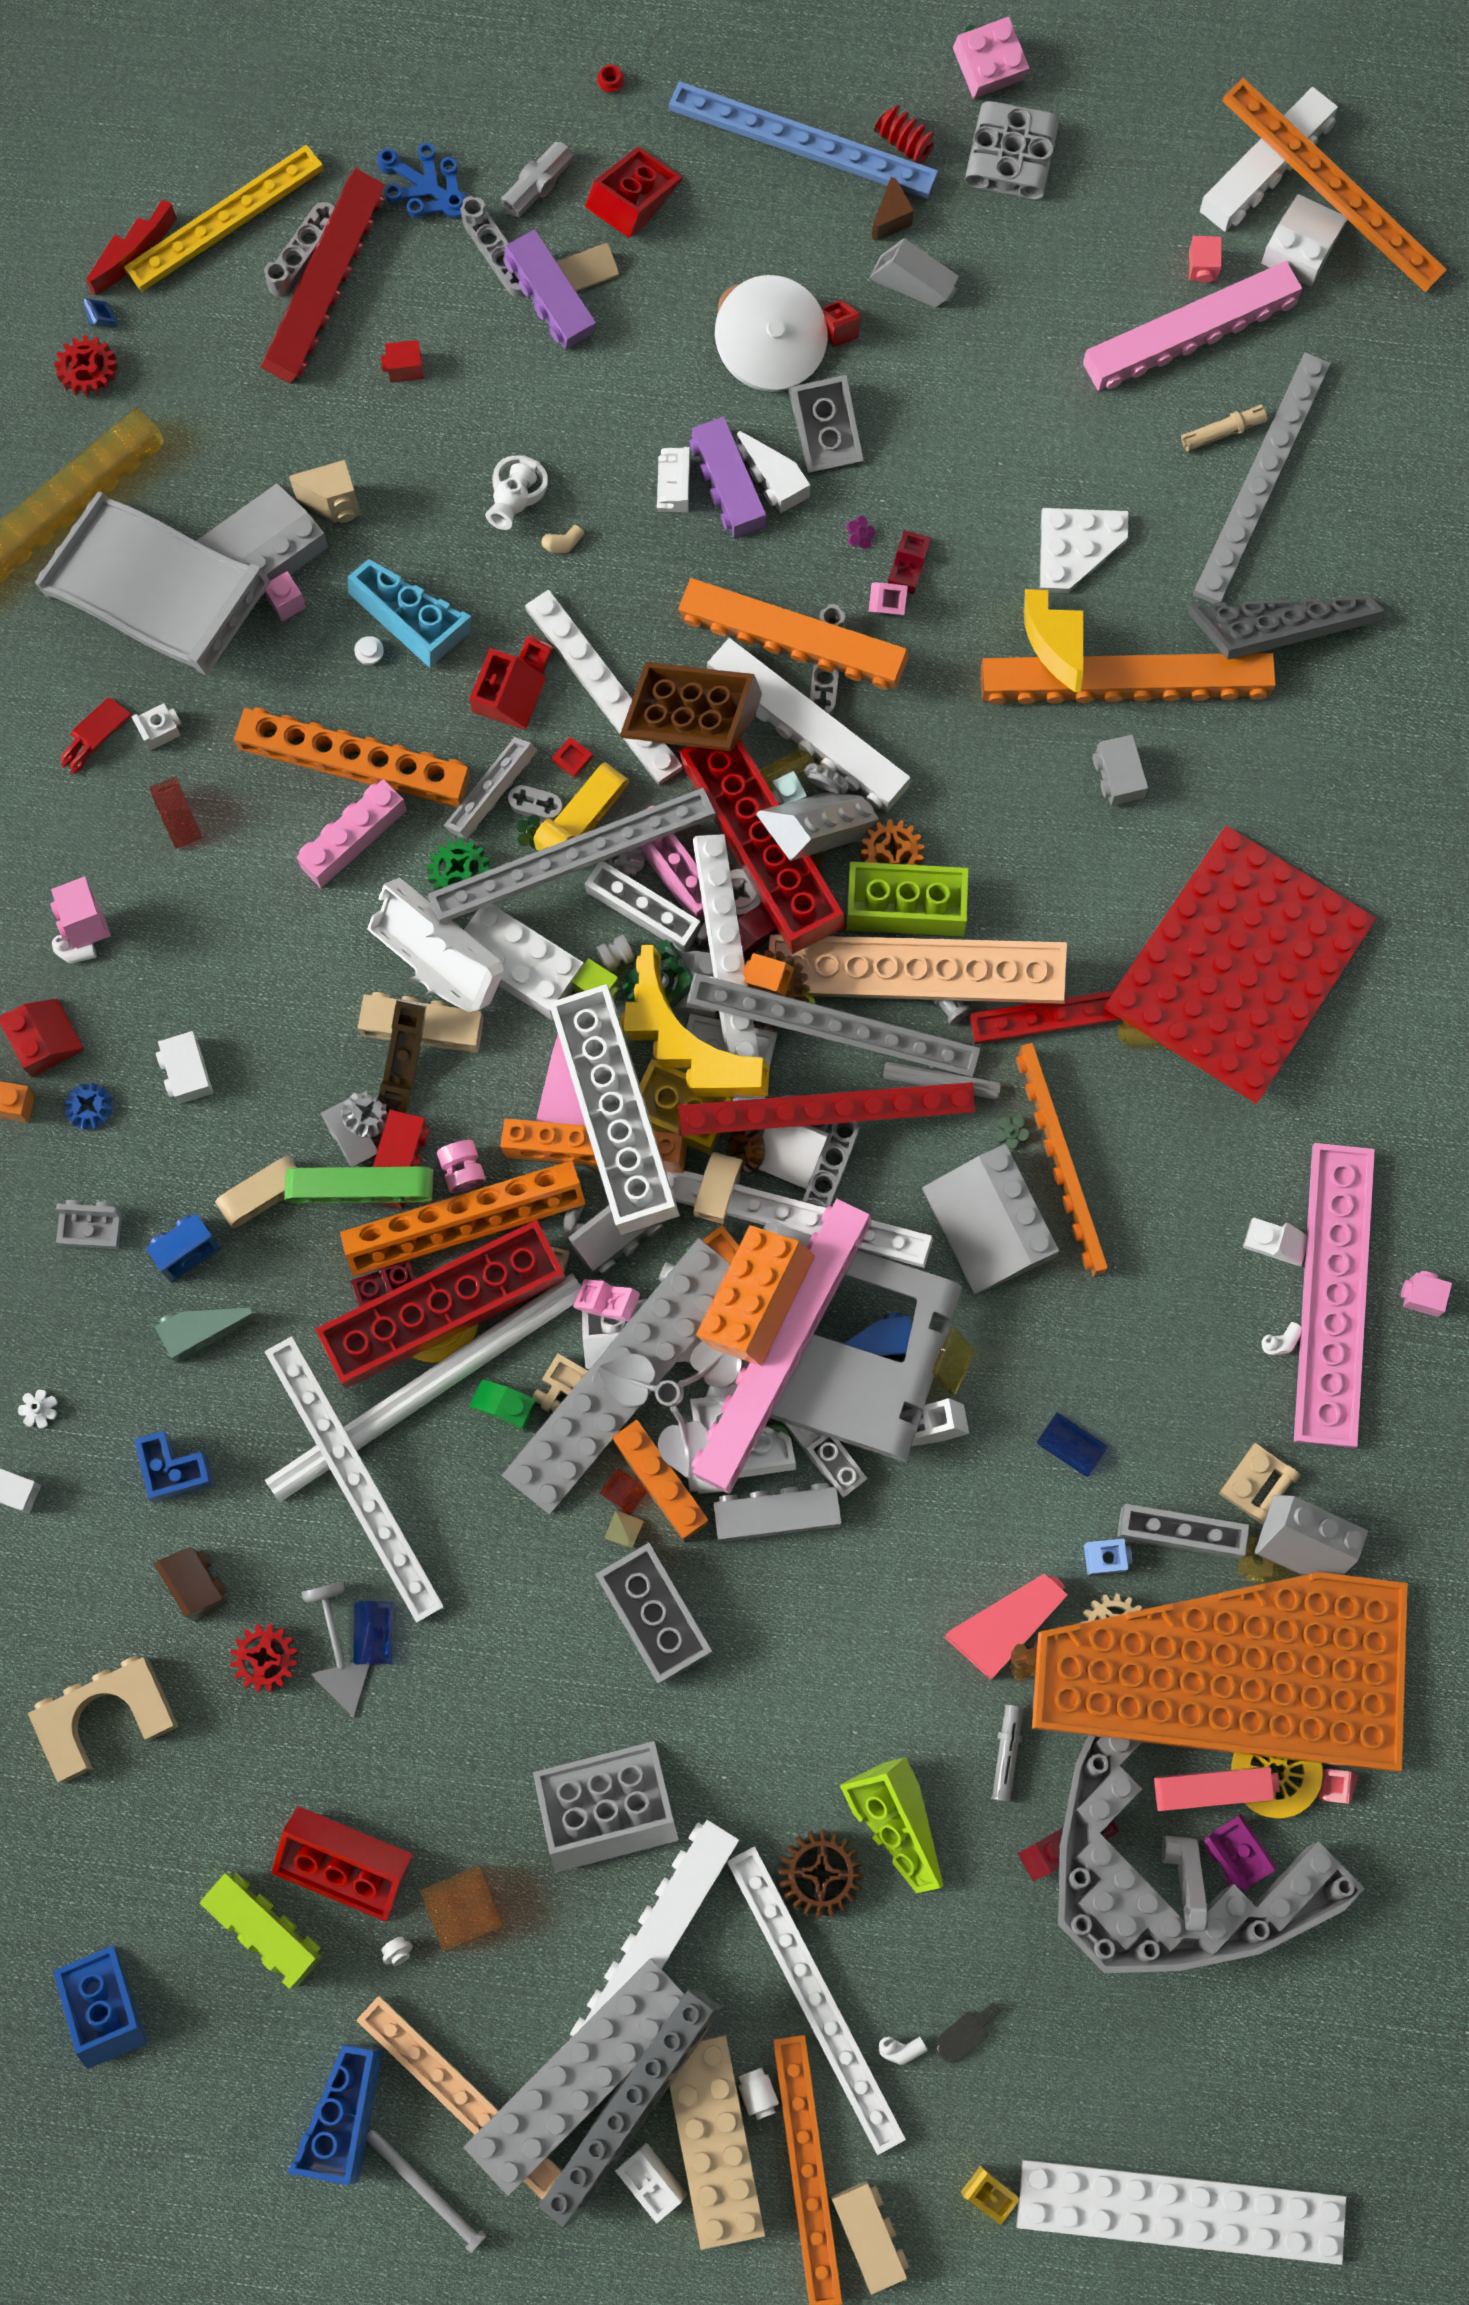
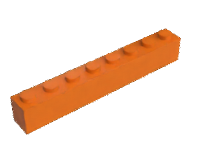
M692 578L689 580L678 608L683 622L689 626L699 628L702 625L710 628V631L716 635L725 637L729 634L737 637V640L743 644L753 645V643L762 645L766 651L773 654L783 652L791 655L792 659L801 663H807V661L817 663V666L825 671L834 672L835 669L844 672V675L852 680L861 681L862 678L871 681L873 686L882 690H888V688L897 690L909 659L906 648Z

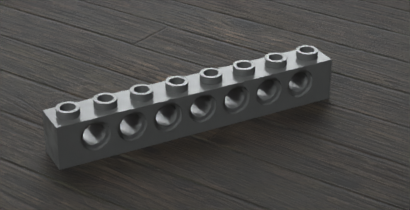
M699 1988L688 1990L539 2204L538 2207L562 2228L576 2222L723 2010V2007Z

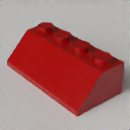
M297 1806L282 1831L271 1874L387 1922L407 1877L413 1854Z

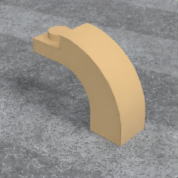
M716 1152L712 1153L693 1212L695 1217L724 1224L733 1190L740 1181L742 1159Z

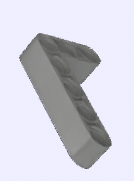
M857 1122L824 1124L816 1128L828 1133L829 1136L820 1154L802 1202L824 1208L832 1205L857 1141L859 1129ZM840 1127H848L853 1134L849 1138H841L836 1131ZM830 1154H837L842 1158V1162L839 1165L833 1166L828 1164L826 1157ZM820 1181H826L831 1185L832 1189L827 1193H820L816 1190L815 1185Z

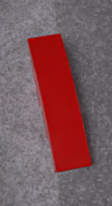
M162 199L149 221L138 217L124 239L114 234L86 278L92 294L97 296L121 280L127 274L124 269L125 265L162 240L177 219L171 203Z

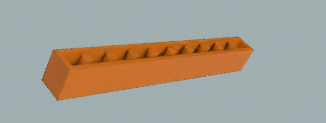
M1253 653L1229 660L1223 654L1083 656L1081 692H1074L1057 679L1039 657L983 658L981 664L982 702H989L993 705L1004 704L1006 701H1018L1020 704L1047 701L1048 703L1057 704L1064 700H1076L1079 703H1089L1093 700L1105 699L1106 702L1110 703L1119 702L1122 699L1146 702L1155 698H1163L1164 701L1169 702L1177 701L1180 698L1204 701L1209 699V697H1221L1222 700L1250 697L1253 700H1261L1271 696L1275 687L1273 653Z

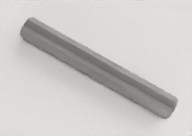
M886 1062L884 1066L883 1078L920 1086L973 1082L974 1096L996 1100L1000 1094L1001 1084L999 1082L893 1062Z

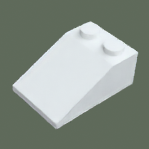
M1298 194L1272 235L1261 264L1271 268L1287 261L1297 280L1312 287L1347 222V218Z

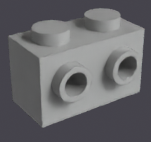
M1133 735L1098 742L1096 752L1093 754V763L1096 771L1100 770L1103 780H1101L1100 785L1104 798H1109L1111 806L1145 798L1148 785Z

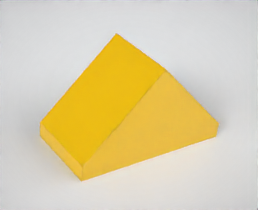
M982 2166L977 2169L961 2191L968 2201L1000 2225H1002L1019 2202V2197Z

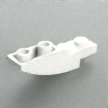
M784 1422L782 1423L830 1484L837 1488V1492L843 1498L867 1480V1477L839 1440Z

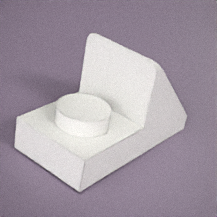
M1253 1217L1243 1248L1301 1267L1306 1253L1307 1235L1289 1223H1285L1281 1227Z

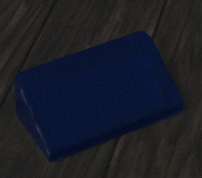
M1056 1412L1037 1441L1039 1446L1086 1477L1090 1475L1108 1447L1058 1412Z
M355 1602L354 1664L392 1665L393 1602Z

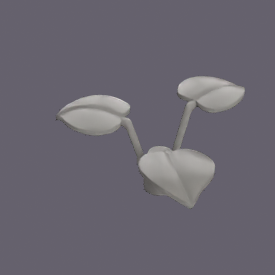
M702 1341L694 1348L690 1356L692 1367L699 1371V1373L678 1383L665 1380L657 1386L651 1384L655 1378V1369L650 1360L645 1356L626 1354L602 1364L599 1367L601 1379L609 1393L620 1403L628 1406L642 1405L647 1401L649 1390L655 1392L659 1403L670 1407L679 1426L671 1425L663 1430L658 1441L659 1452L668 1465L685 1477H692L694 1475L692 1462L699 1450L704 1451L709 1440L706 1439L708 1431L701 1422L691 1421L684 1424V1420L677 1409V1405L681 1403L684 1397L683 1387L702 1377L712 1387L721 1388L729 1386L737 1379L741 1371L742 1359L714 1350Z

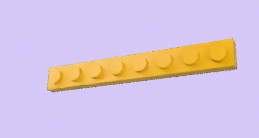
M307 145L303 146L125 265V272L141 292L145 291L324 171L323 164Z

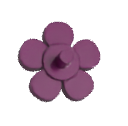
M858 516L856 521H849L846 525L847 531L852 533L848 538V542L852 547L859 545L861 549H867L871 546L870 538L875 536L874 527L871 525L867 526L868 520L864 516Z

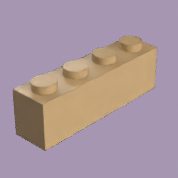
M373 992L372 995L364 994L358 1023V1031L362 1037L383 1040L391 1039V1026L397 999L390 998V995L381 992ZM403 996L401 998L402 1000L427 1005L421 1045L478 1053L484 1022L482 1011L467 1012L461 1008L449 1007V1004L442 1001H431V1004L421 1003L419 999Z

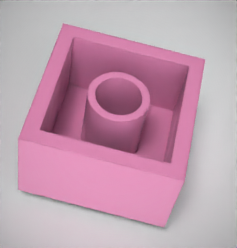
M1009 17L958 35L953 46L973 99L1021 82L1029 71V65Z

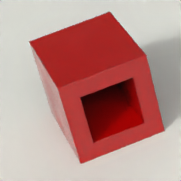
M419 340L385 343L386 354L381 355L383 372H388L390 383L424 379Z

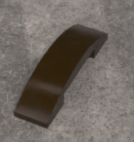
M402 999L396 1000L387 1061L378 1100L382 1104H386L387 1114L389 1110L407 1113L421 1049L427 1005Z

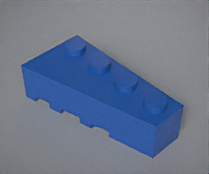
M357 2044L342 2046L326 2082L324 2093L312 2114L314 2116L307 2132L303 2135L299 2144L300 2148L288 2169V2174L346 2185L359 2182L383 2049Z

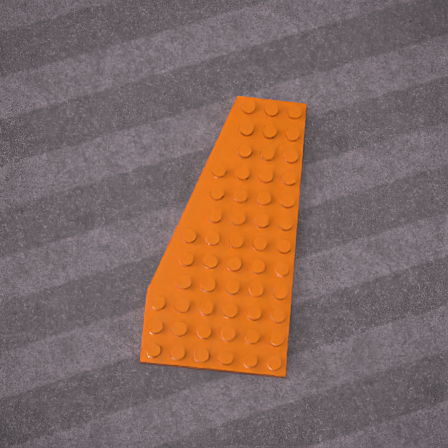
M1315 1572L1299 1577L1041 1631L1038 1633L1032 1729L1401 1772L1408 1583Z

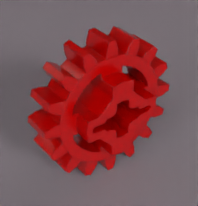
M87 335L83 336L81 342H78L75 337L72 338L73 345L71 346L64 343L65 352H57L56 355L59 361L54 362L59 382H62L66 391L71 389L75 396L80 391H83L85 397H89L90 391L93 390L96 395H100V387L108 390L110 387L107 381H115L116 377L113 371L118 370L115 361L116 357L113 350L110 351L108 343L104 342L101 344L98 337H95L91 342Z
M256 1624L255 1633L245 1629L244 1634L246 1638L244 1640L235 1639V1642L240 1646L239 1649L230 1651V1654L237 1656V1660L231 1662L230 1667L239 1668L234 1677L236 1679L245 1677L243 1686L246 1688L255 1683L254 1689L256 1692H261L264 1685L268 1692H273L275 1683L280 1687H284L283 1678L285 1676L289 1678L294 1677L293 1673L289 1671L290 1667L299 1665L298 1662L292 1660V1656L298 1654L299 1650L290 1648V1645L295 1640L292 1637L284 1639L286 1631L282 1628L274 1633L275 1629L272 1624H268L266 1631H263L260 1624ZM260 1638V1643L256 1647L247 1649L252 1642ZM275 1640L283 1647L285 1656L279 1655L276 1651ZM265 1650H267V1654L277 1659V1661H266L264 1666H262V1662L252 1657V1655H264ZM244 1661L250 1662L254 1667V1677L247 1671ZM276 1667H282L275 1676L268 1678L272 1670Z

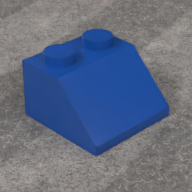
M196 1213L193 1216L187 1215L181 1218L176 1223V1228L169 1233L163 1232L155 1236L150 1241L151 1245L146 1248L158 1269L172 1283L220 1250L221 1246Z

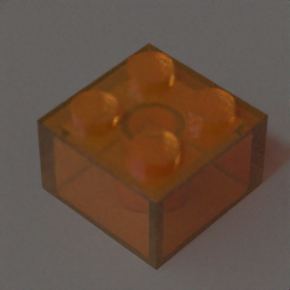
M477 1866L420 1890L442 1951H447L505 1926L483 1866Z

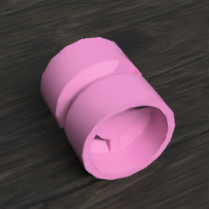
M473 1140L458 1141L444 1146L437 1151L442 1170H447L444 1177L450 1193L466 1192L486 1182L481 1164L475 1162L479 1156Z

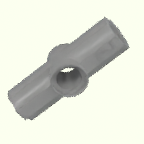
M555 142L536 162L532 160L525 165L519 175V180L501 198V204L513 217H520L538 197L544 198L552 191L557 177L574 161V155L570 152L569 148L562 142Z

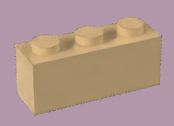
M866 2180L831 2196L871 2295L907 2279L904 2270L910 2267L903 2250L896 2251L891 2241V2238L895 2237L896 2233L889 2217L882 2219L878 2207L883 2205L877 2187L870 2188Z

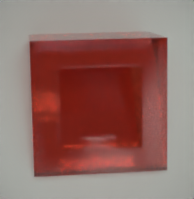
M617 1468L599 1493L630 1515L645 1496L647 1490L639 1482Z

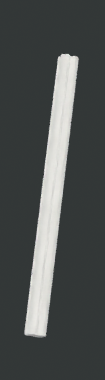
M571 1273L565 1278V1281L549 1288L344 1426L343 1428L356 1451L572 1306L581 1288L575 1276ZM316 1445L265 1481L277 1500L282 1502L330 1468Z

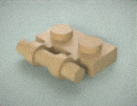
M557 1353L542 1378L543 1382L552 1386L548 1394L537 1389L532 1398L541 1404V1409L550 1412V1410L554 1412L561 1404L557 1400L559 1394L562 1392L568 1395L588 1370Z

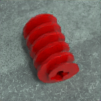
M896 104L892 109H888L881 115L875 124L874 132H880L881 138L888 139L889 144L892 146L897 145V150L902 153L905 152L908 159L914 158L913 161L915 163L921 164L928 158L934 147L932 141L934 132L929 131L924 135L926 125L921 124L916 129L917 118L914 117L907 122L909 112L904 111L899 116L901 106Z

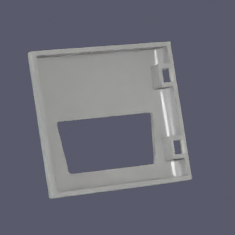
M766 1223L764 1226V1230L798 1240L806 1248L812 1236L778 1224ZM857 1250L844 1276L917 1300L905 1360L900 1363L813 1334L770 1418L907 1462L962 1292V1286L949 1279ZM932 1316L944 1320L940 1333L929 1329ZM742 1360L741 1369L743 1367L748 1368L750 1362ZM736 1380L726 1387L715 1388L710 1386L707 1397L724 1402L728 1395L733 1396L738 1387ZM903 1406L915 1409L911 1423L899 1419Z

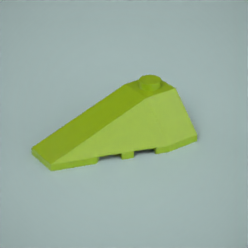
M907 1758L884 1762L842 1783L840 1787L852 1813L859 1822L864 1820L874 1832L875 1836L872 1838L878 1846L883 1844L893 1856L894 1866L916 1893L941 1888L943 1886L942 1876L920 1785Z

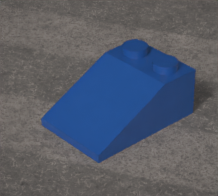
M114 1945L53 1971L75 2053L87 2070L148 2044L139 2011Z

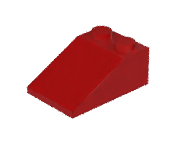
M637 146L594 180L585 208L613 226L620 233L631 238L647 224L681 182L682 176Z

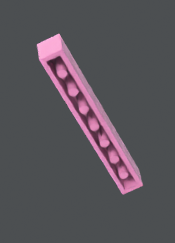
M1287 261L1282 262L1086 350L1083 365L1098 392L1105 388L1113 389L1125 379L1140 377L1154 366L1162 367L1181 354L1184 356L1189 355L1201 345L1216 343L1230 332L1238 333L1250 323L1265 321L1279 310L1287 311L1293 308L1298 302L1302 287Z

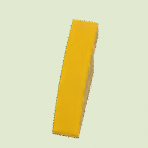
M1025 589L1024 624L1028 639L1035 653L1057 679L1074 692H1081L1083 678V611L1048 609V590Z

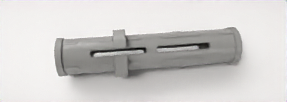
M1005 1704L1002 1731L998 1732L997 1739H1000L991 1799L1011 1802L1019 1742L1022 1743L1023 1736H1020L1025 1708Z

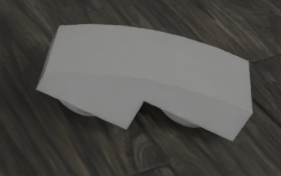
M344 1100L321 1112V1115L333 1139L337 1140L349 1166L353 1167L376 1155L377 1149L371 1138L359 1137L346 1128L341 1117V1109L346 1101Z

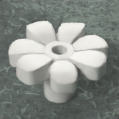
M37 1390L35 1397L31 1393H26L23 1396V1401L26 1405H21L18 1408L19 1415L26 1416L23 1421L24 1424L32 1427L36 1422L37 1427L40 1429L48 1427L47 1418L55 1420L58 1414L57 1411L51 1409L58 1404L54 1396L46 1398L47 1392L45 1390Z

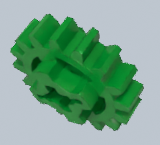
M459 838L458 843L455 845L448 839V847L446 848L437 845L439 854L429 855L430 861L434 864L426 865L427 872L431 873L428 876L429 883H435L433 886L434 891L473 877L472 871L476 869L477 864V875L490 870V868L486 867L490 864L489 858L483 857L484 849L480 847L475 850V843L472 840L468 845H464L462 838ZM444 863L446 868L443 872H441L442 875L440 876V867L441 864ZM455 868H458V869H460V870L464 869V872H462V873H460L459 871H455V872H454V869H455Z

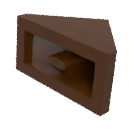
M890 178L872 228L873 240H880L912 226L914 210L896 178Z

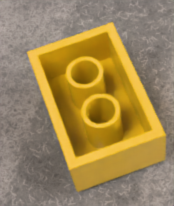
M651 1059L640 1083L653 1130L656 1132L679 1133L677 1105L733 1101L732 1097H697L690 1087L687 1086L685 1072L675 1068H663L654 1059ZM720 1133L685 1135L684 1138L687 1146L711 1156Z

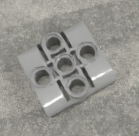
M984 102L980 107L976 130L973 136L964 179L965 183L976 189L1034 200L1042 198L1057 136L1059 118L1049 112L998 102ZM1009 149H1013V150H1016V152H1011V151H1008V150H1009Z

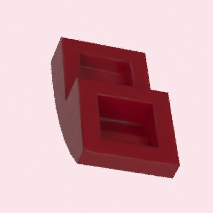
M907 530L903 531L888 578V584L908 586L907 593L915 594L931 537Z

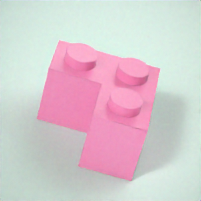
M85 876L51 889L55 901L51 902L50 905L56 919H61L56 922L62 938L70 940L73 948L77 947L79 949L111 936L105 916Z

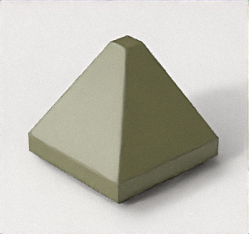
M615 1510L604 1539L633 1550L644 1521Z

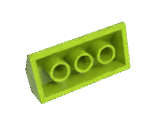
M850 862L846 930L964 937L967 923L968 868Z

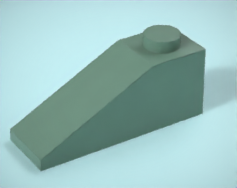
M250 1308L184 1311L178 1314L172 1312L159 1320L160 1324L156 1325L155 1329L170 1357L178 1363L257 1319V1317Z

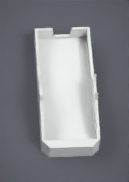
M400 877L385 883L379 896V900H384L381 910L372 915L367 930L415 969L416 976L408 981L415 980L423 983L428 989L425 995L434 992L467 1012L477 1011L490 1005L504 972L501 961L452 920L439 924L431 903Z

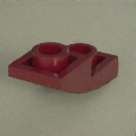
M406 1260L380 1268L377 1272L350 1280V1284L358 1307L416 1278L410 1261Z

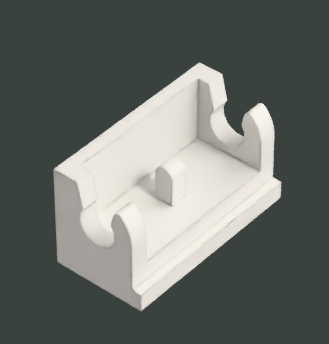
M689 447L661 449V456H658L657 512H688Z
M647 2143L642 2145L615 2171L656 2223L677 2207L687 2195L686 2191Z

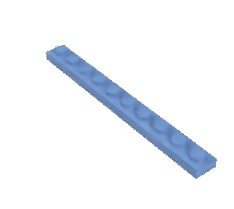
M680 81L669 102V110L880 184L888 186L890 178H896L904 192L927 200L938 176V170Z

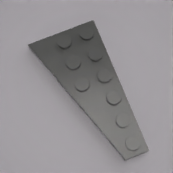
M1371 596L1335 597L1333 602L1327 603L1317 602L1316 598L1305 599V604H1290V599L1245 601L1239 607L1227 606L1226 602L1215 603L1214 608H1200L1199 604H1189L1188 606L1189 616L1227 660L1264 652L1272 648L1291 645L1308 639H1315L1336 632H1343L1344 630L1359 626H1367L1371 623L1383 621L1384 610Z

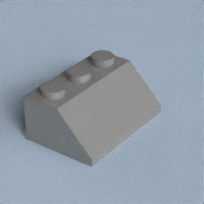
M609 1205L569 1237L573 1252L594 1277L599 1273L605 1275L615 1267V1260L621 1255L629 1256L640 1246L638 1242L646 1235L649 1238L656 1235L663 1228V1222L621 1235L616 1227Z
M1274 1495L1254 1553L1301 1575L1315 1572L1344 1575L1359 1560L1368 1530L1295 1496Z

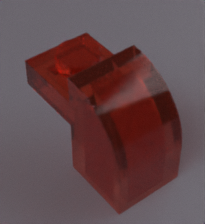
M177 776L149 787L175 849L203 838Z

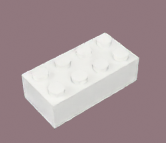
M493 904L478 909L464 931L501 961L504 972L498 986L552 1020L553 1015L549 1003L568 997L573 991L572 981L584 963Z

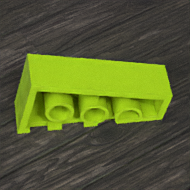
M237 1872L234 1875L224 1873L199 1903L228 1931L238 1933L237 1939L248 1950L255 1954L259 1952L262 1955L261 1963L271 1972L274 1971L278 1975H281V1973L286 1977L282 1980L283 1984L289 1989L299 1987L323 1959L324 1956L318 1952L321 1946L308 1935L303 1939L295 1931L298 1926L289 1917L283 1914L280 1918L271 1910L274 1904L264 1895L259 1893L256 1897L247 1888L251 1884Z

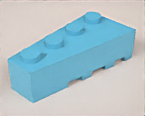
M370 559L348 576V594L429 668L471 633V615L463 611L460 613L451 608L450 604L444 600H437L424 593V589L402 581L400 576Z

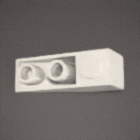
M741 431L737 433L736 446L740 456L751 467L749 471L753 480L757 484H762L765 489L764 495L771 506L775 505L778 511L782 513L810 497V484L796 462Z

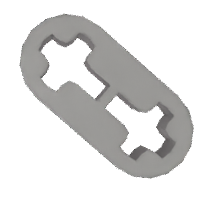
M524 785L515 786L511 789L508 796L509 805L513 812L526 817L536 815L540 818V821H545L548 818L554 821L563 811L562 801L557 795ZM522 794L526 795V799L529 802H523L522 806H519L515 798H520ZM550 802H553L557 810H551L550 814L545 813L543 806H548Z

